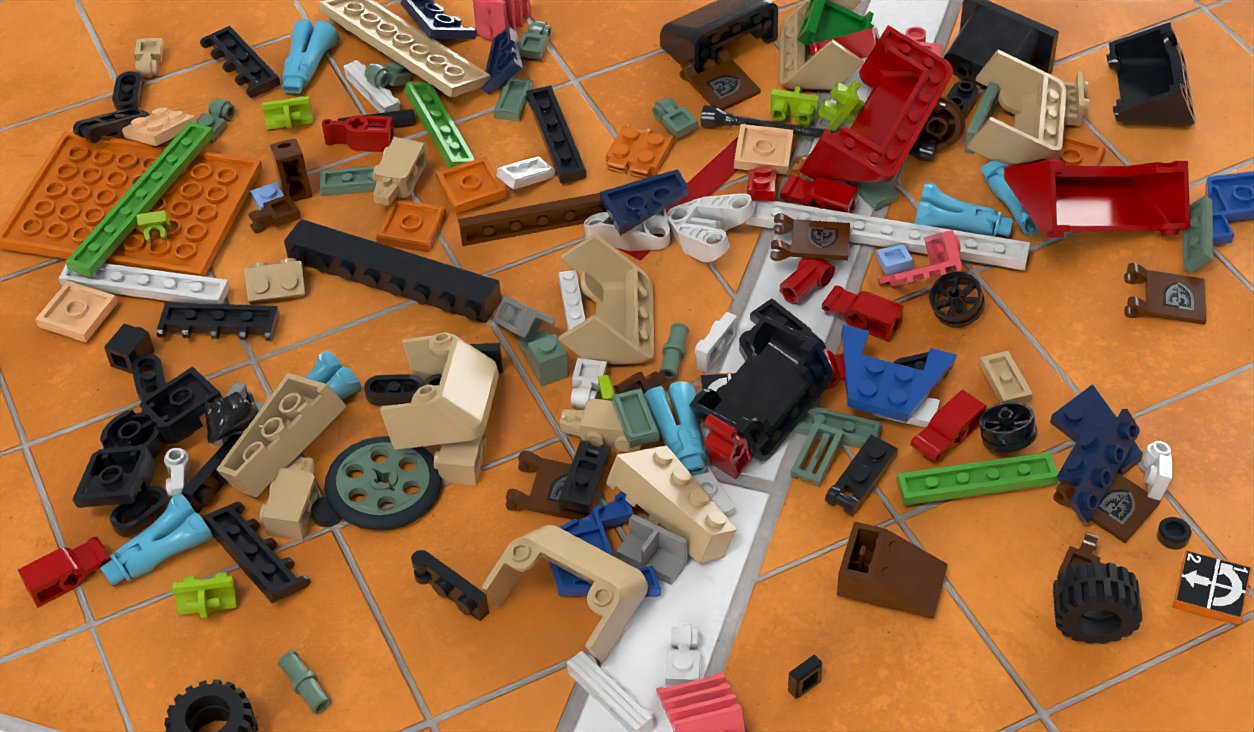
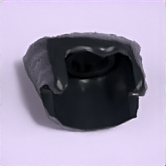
M245 389L247 395L245 400L238 392H234L223 399L218 397L212 403L205 402L204 411L208 443L213 444L230 434L246 430L259 410L252 393L248 389Z

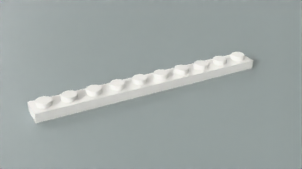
M752 201L755 212L746 220L748 225L774 229V225H783L782 223H774V216L778 213L785 214L796 220L850 223L849 241L887 248L904 244L907 251L928 254L924 237L950 230L778 201ZM953 230L961 245L959 252L960 260L1025 270L1030 242Z

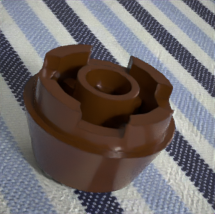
M941 96L917 138L936 140L935 149H945L957 142L965 129V118L958 105L950 98Z

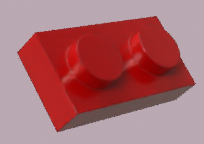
M768 167L749 169L747 194L751 196L752 201H774L777 170H771Z

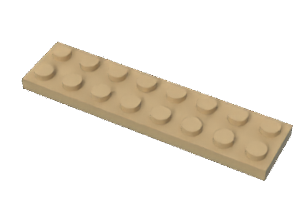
M324 0L319 2V11L329 17V19L357 35L361 40L369 43L378 51L383 52L395 62L427 81L428 84L444 92L447 96L456 97L465 92L477 90L483 87L491 77L490 74L438 41L430 39L425 33L373 0Z

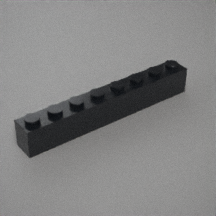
M300 219L284 240L287 257L295 258L296 261H301L305 266L317 269L320 272L339 276L345 280H352L371 288H377L396 296H402L421 304H427L446 312H452L471 320L487 323L502 300L499 280L307 220Z

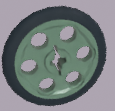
M378 436L357 442L336 457L325 477L324 491L329 505L346 522L365 529L390 530L416 521L428 512L439 496L442 478L439 476L438 469H434L433 455L423 446L394 450L389 436ZM377 455H385L388 457V459L382 463H377L372 460ZM405 463H414L416 465V468L411 471L402 470L400 467ZM353 470H360L363 472V474L358 478H350L347 476V474ZM410 486H416L420 489L418 493L413 495L404 492ZM355 494H364L366 496L361 502L350 500V497ZM384 502L395 504L394 508L388 511L378 508Z

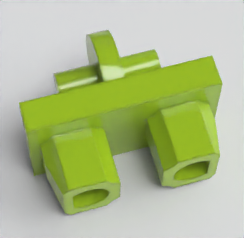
M853 81L850 86L837 82L831 91L830 97L837 101L836 104L824 99L819 105L818 115L829 121V130L836 131L844 120L849 123L855 120L865 105L864 101L859 100L857 90L860 88L861 83Z
M796 86L794 92L772 89L770 103L772 120L782 122L787 116L796 118V122L800 125L808 126L811 121H817L819 96L803 94L802 86Z
M309 96L262 103L267 130L284 127L291 129L293 126L314 123Z
M228 572L216 573L211 579L200 580L195 576L183 577L181 582L173 583L172 591L176 599L178 615L199 613L201 619L209 618L210 611L237 608L238 602L232 576H229Z

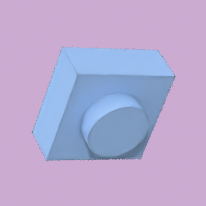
M276 182L251 191L252 199L259 210L264 209L263 203L284 196Z
M904 244L876 250L877 261L886 276L913 269V259Z

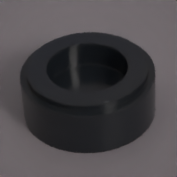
M326 496L317 499L312 504V518L318 526L332 527L342 520L329 505Z
M1165 518L1159 524L1157 539L1166 548L1182 549L1189 543L1192 533L1191 527L1181 518Z

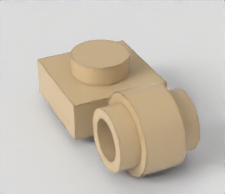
M162 38L137 39L134 53L136 60L135 69L142 78H153L154 75L159 74L158 62L162 61L164 49Z

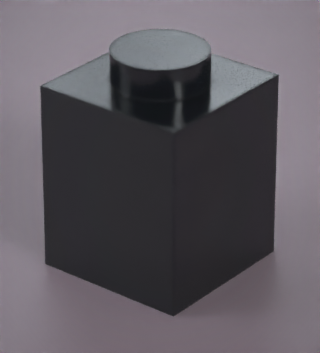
M125 323L104 346L110 366L133 374L132 363L137 357L143 354H152L155 351L148 331Z

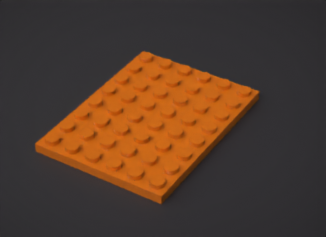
M64 131L0 230V249L68 259L167 146H154L142 142L103 136L99 142L93 143L86 140V138L75 135L73 132ZM201 151L149 211L165 210L169 216L171 228L165 229L167 239L162 240L160 231H153L151 234L152 242L148 243L144 237V232H142L137 224L104 263L205 277L263 168L261 160Z

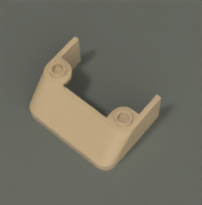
M805 0L784 20L781 26L780 83L788 89L802 86V89L832 90L837 82L843 84L850 75L864 64V61L833 39L812 56L810 46L797 40L809 0ZM828 0L850 11L862 2V0Z
M998 49L976 76L975 81L987 87L989 82L999 84L998 101L1003 110L1015 114L1014 127L990 116L967 144V148L989 159L998 160L1001 164L1007 163L1009 166L1055 156L1063 144L1067 92L1065 85L1058 78Z
M594 233L563 253L561 260L581 274V291L586 297L596 302V315L591 316L560 335L559 341L583 359L606 361L607 365L642 364L654 356L652 282L642 269Z
M442 332L434 336L404 339L402 344L412 373L419 376L422 380L434 374H442L439 385L420 387L413 395L411 403L382 406L380 408L393 449L470 441L480 437L486 429L499 377L495 361L458 336L448 332Z
M554 525L543 526L512 541L482 585L483 591L497 607L501 608L523 572L532 568L540 557L592 584L587 594V604L592 612L602 618L585 646L596 662L602 665L647 593L648 583L643 573Z

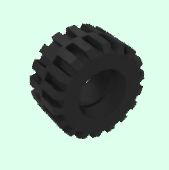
M1082 563L1077 567L1072 566L1066 569L1067 572L1060 573L1057 576L1058 580L1054 581L1056 627L1062 631L1064 636L1072 637V640L1078 642L1104 644L1110 641L1122 640V637L1132 635L1133 631L1140 627L1142 610L1139 583L1134 573L1128 572L1127 568L1123 566L1117 567L1114 563Z
M205 680L199 682L198 687L193 688L192 685L187 687L184 695L178 694L174 698L175 705H169L167 709L169 717L165 718L164 723L166 727L165 732H199L203 726L213 721H227L217 732L259 731L249 698L246 697L245 692L240 687L236 689L235 685L231 682L223 685L221 680H213L212 684H207Z

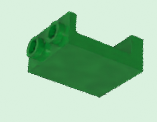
M809 0L797 40L810 46L814 43L874 28V23L872 22L874 13L869 11L865 16H861L828 0Z

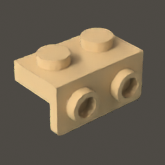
M1077 71L1075 82H1063L1067 90L1064 125L1081 126L1083 115H1088L1089 99H1084V97H1087L1088 81H1083V71Z
M295 258L282 259L279 261V264L268 265L267 262H257L251 264L250 268H244L247 297L250 304L306 296L304 266L301 261H296Z

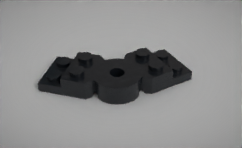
M192 366L142 399L140 403L141 413H134L133 410H129L113 418L101 433L100 441L104 449H99L92 454L72 500L77 508L134 503L140 489H149L157 469L154 459L163 451L166 444L179 443L203 427L199 417L205 414V402L212 403L218 397L223 399L221 393Z

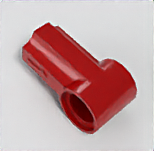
M802 258L797 270L780 284L779 292L782 293L787 302L791 304L799 303L817 286L823 288L831 281L835 273V266L824 259Z

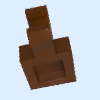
M289 194L263 203L264 209L255 210L248 214L253 222L250 224V227L254 233L263 232L270 223L274 227H278L301 219L300 211Z
M663 370L659 372L654 371L646 377L642 372H637L613 387L617 394L642 389L644 394L649 389L664 384L668 379Z
M1086 532L1079 549L1069 546L1058 575L1062 572H1067L1066 569L1072 566L1077 567L1082 563L1100 562L1101 557L1094 555L1099 536Z

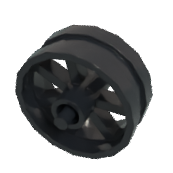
M966 272L945 274L936 280L930 289L929 300L935 316L944 325L957 328L971 325L979 319L984 311L985 297L981 286L973 275ZM959 285H968L962 291L959 288ZM974 289L978 291V297H967ZM941 295L948 298L946 300L938 302V299ZM967 304H974L969 310H967ZM950 306L947 314L939 311Z
M1005 402L996 404L982 412L978 419L983 445L995 452L1009 453L1019 451L1032 444L1038 434L1033 409L1023 403Z

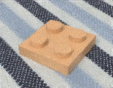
M162 107L153 110L152 114L147 117L132 120L130 125L122 128L126 139L157 146L176 137L190 121L197 123L194 115L185 114L183 111L167 110V108Z
M740 124L734 168L749 170L756 167H768L771 170H777L776 173L788 175L794 130Z
M66 281L35 321L39 328L87 342L118 302L115 295Z

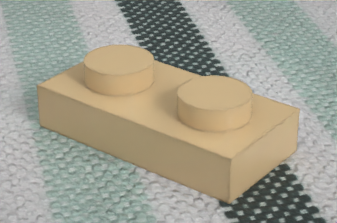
M1009 351L980 357L979 366L1000 403L1019 402L1024 404L1031 402L1033 393Z

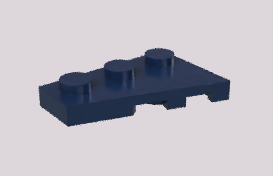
M401 0L403 8L430 39L441 41L442 39H475L476 29L471 26L463 27L461 19L456 16L445 15L444 8L434 1Z
M510 26L492 40L485 70L491 77L481 88L488 94H491L497 88L501 89L508 79L523 68L517 32Z
M676 169L601 191L600 200L621 236L689 195L687 183L679 170Z
M1092 384L1053 413L1050 423L1074 442H1077L1083 431L1109 432L1117 417ZM1135 441L1118 470V473L1121 475L1128 472L1142 459L1143 452Z

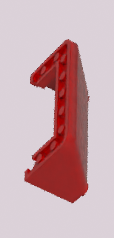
M888 25L859 71L861 81L873 89L865 105L858 113L850 129L843 126L836 133H830L829 129H825L799 172L811 179L826 178L833 181L861 182L891 181L901 168L953 75L951 64Z
M1048 160L1003 168L1005 182L1039 231L1046 232V238L1064 237V232L1161 230V236L1179 235L1178 230L1190 229L1188 161L1152 162L1130 166H1065V162H1062V160Z

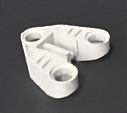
M744 193L701 197L671 208L666 215L671 231L684 254L705 263L718 259L729 249L730 245L724 230L744 223L754 214L755 209L751 196Z
M665 209L621 236L607 212L594 214L584 222L586 239L596 233L614 248L627 251L660 250L670 244V228ZM658 233V234H663L664 236H663V237H657V236H654L653 234Z

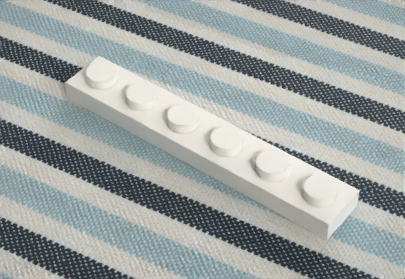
M106 263L92 277L68 270L66 265L58 278L61 286L66 281H71L107 293L179 303L223 304L230 289L229 282L225 279Z

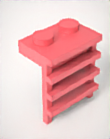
M472 0L477 30L476 35L493 40L508 26L516 31V26H523V18L531 16L530 0Z
M953 230L924 237L930 265L877 278L878 284L889 281L890 286H896L962 270L959 256L961 245L958 237L954 235Z
M724 673L714 674L715 676L666 688H656L657 696L673 732H745L742 708L737 704L735 694L731 693V687L726 683Z

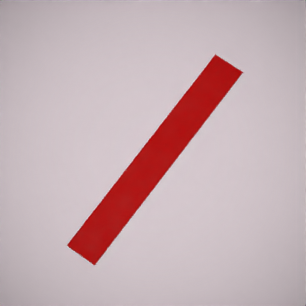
M738 137L687 182L689 195L665 209L666 214L677 205L710 196L738 170L734 168ZM658 233L653 234L654 236H657V237H663V236H664L663 234H658ZM619 249L638 260H641L651 251Z

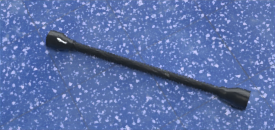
M704 105L701 113V126L711 128L721 126L732 127V125L740 127V124L794 130L793 135L812 136V138L819 139L825 131L822 128L816 129L815 127L809 128V126L789 125V123L782 124V122H769V120L739 117L714 106ZM917 139L908 154L919 160L932 162L936 140Z

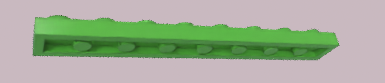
M190 121L65 261L68 270L92 277L137 226L136 214L148 213L214 137L213 129Z

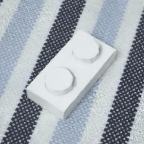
M726 312L720 321L714 322L707 337L698 342L695 348L698 370L707 373L737 336L736 315Z

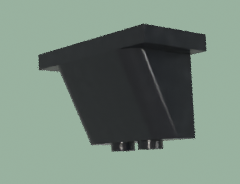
M963 0L959 34L943 59L951 64L953 75L970 81L984 89H987V86L975 81L976 76L998 49L1051 74L1059 31L988 0Z

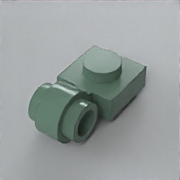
M542 21L530 23L528 33L523 32L518 42L521 57L541 60L548 45V40L551 38V25H547V22Z
M389 62L386 65L370 64L364 73L367 81L376 87H384L387 84L391 86L405 85L407 82H410L412 74L403 69L402 65L395 62Z
M221 98L213 99L208 107L209 114L202 113L196 120L198 124L213 129L214 137L209 142L212 144L227 128L225 120H230L235 112L234 105L230 101Z
M663 98L652 107L654 117L658 121L662 120V125L676 139L699 128L698 120L684 106L678 108L675 100L672 98Z

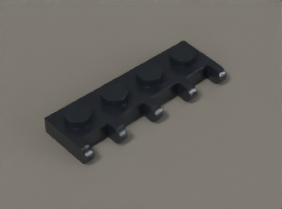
M231 26L205 36L200 40V45L203 48L214 47L210 53L213 59L218 60L223 57L227 61L222 66L225 72L230 73L235 70L239 74L235 77V82L239 86L246 83L250 86L246 89V94L250 98L281 85L279 76Z
M165 303L157 327V337L164 338L166 332H182L183 338L190 339L192 332L211 333V339H219L220 333L239 334L240 340H247L249 334L265 335L266 341H273L280 313L278 306Z
M235 502L203 516V520L213 537L271 603L277 602L310 585L311 580L307 575L296 578L290 571L295 565V562L290 557L280 560L272 551L277 546V542L273 538L262 540L255 531L260 527V523L253 518L245 521L240 514L244 511L245 507L241 502Z

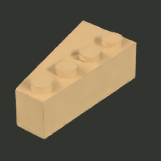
M287 373L216 470L237 491L257 498L272 480L278 476L280 468H286L347 406L327 384Z
M667 445L616 456L606 482L608 486L613 490L617 488L622 490L626 494L625 500L633 507L638 505L650 514L648 520L653 524L666 528L668 531L685 538L688 545V554L697 562L703 563L725 557L737 529Z

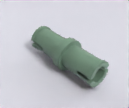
M681 323L671 325L668 342L664 344L662 349L664 357L659 371H664L668 381L677 379L680 362L685 358L686 354L684 346L689 328Z
M289 651L279 659L278 665L291 680V688L296 694H301L313 714L324 712L332 702L318 684L317 675L312 670L307 669L297 652Z

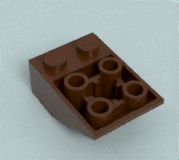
M854 521L838 574L837 596L934 619L948 564L888 529Z

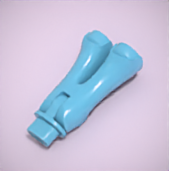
M301 19L294 23L291 34L290 53L284 63L281 78L283 82L282 90L284 92L301 93L302 88L307 87L323 55L329 49L337 46L340 37L337 30L331 24L317 20L313 29L309 20Z
M998 160L985 164L981 168V173L985 176V182L990 186L993 194L1008 207L1020 229L1029 236L1040 232L1004 180L1003 168L1009 165L1007 163L1001 164Z
M925 182L914 224L996 237V234L1009 237L1013 218L1001 216L1002 212L1000 211L997 215L996 210L953 198L942 192L934 183Z
M324 351L319 354L311 372L305 377L327 384L341 400L361 391V384L354 373L348 367H342L341 363L330 351Z
M684 381L672 383L669 387L670 403L676 412L680 425L675 423L664 388L658 386L649 389L644 393V397L664 445L669 447L692 476L704 473L707 469L704 463L706 461L704 441L697 416L689 406L696 396L695 389L691 384Z
M179 493L171 498L167 509L150 527L121 546L115 552V556L114 554L110 555L112 560L100 567V569L112 586L123 579L131 581L132 578L147 575L158 564L171 556L213 539V535L201 516L194 512L187 499Z

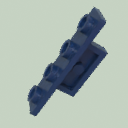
M1128 409L1121 410L1109 432L1083 431L1056 476L1060 483L1067 482L1071 486H1078L1069 503L1081 522H1090L1140 432Z

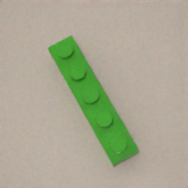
M407 82L404 91L447 167L450 168L475 160L434 87L427 82Z
M1046 452L898 473L896 482L903 505L907 506L1058 484L1056 477L1058 472L1051 453Z

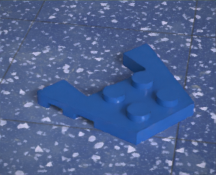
M1254 171L1207 177L1205 196L1212 200L1213 245L1232 243L1234 233L1228 221L1234 222L1254 218Z
M843 325L841 341L843 344L842 355L845 366L844 376L848 407L908 422L927 399L929 392L942 381L944 374L949 369L951 370L955 364L957 354L930 348L923 371L865 356L863 352L868 340L869 331Z
M621 492L609 504L605 506L600 504L593 508L592 513L579 521L575 518L560 528L613 556L604 528L627 523L634 513L630 503L625 500L626 494ZM548 561L559 596H587L592 584ZM653 565L638 569L643 573L648 583L645 597L661 596V587Z

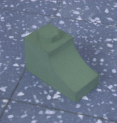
M543 330L526 336V338L518 339L519 348L541 387L569 377L567 353L555 334L548 335Z

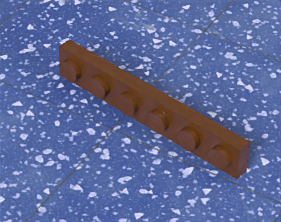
M600 193L461 218L458 219L462 246L584 224L585 220L590 216L607 211L600 200Z

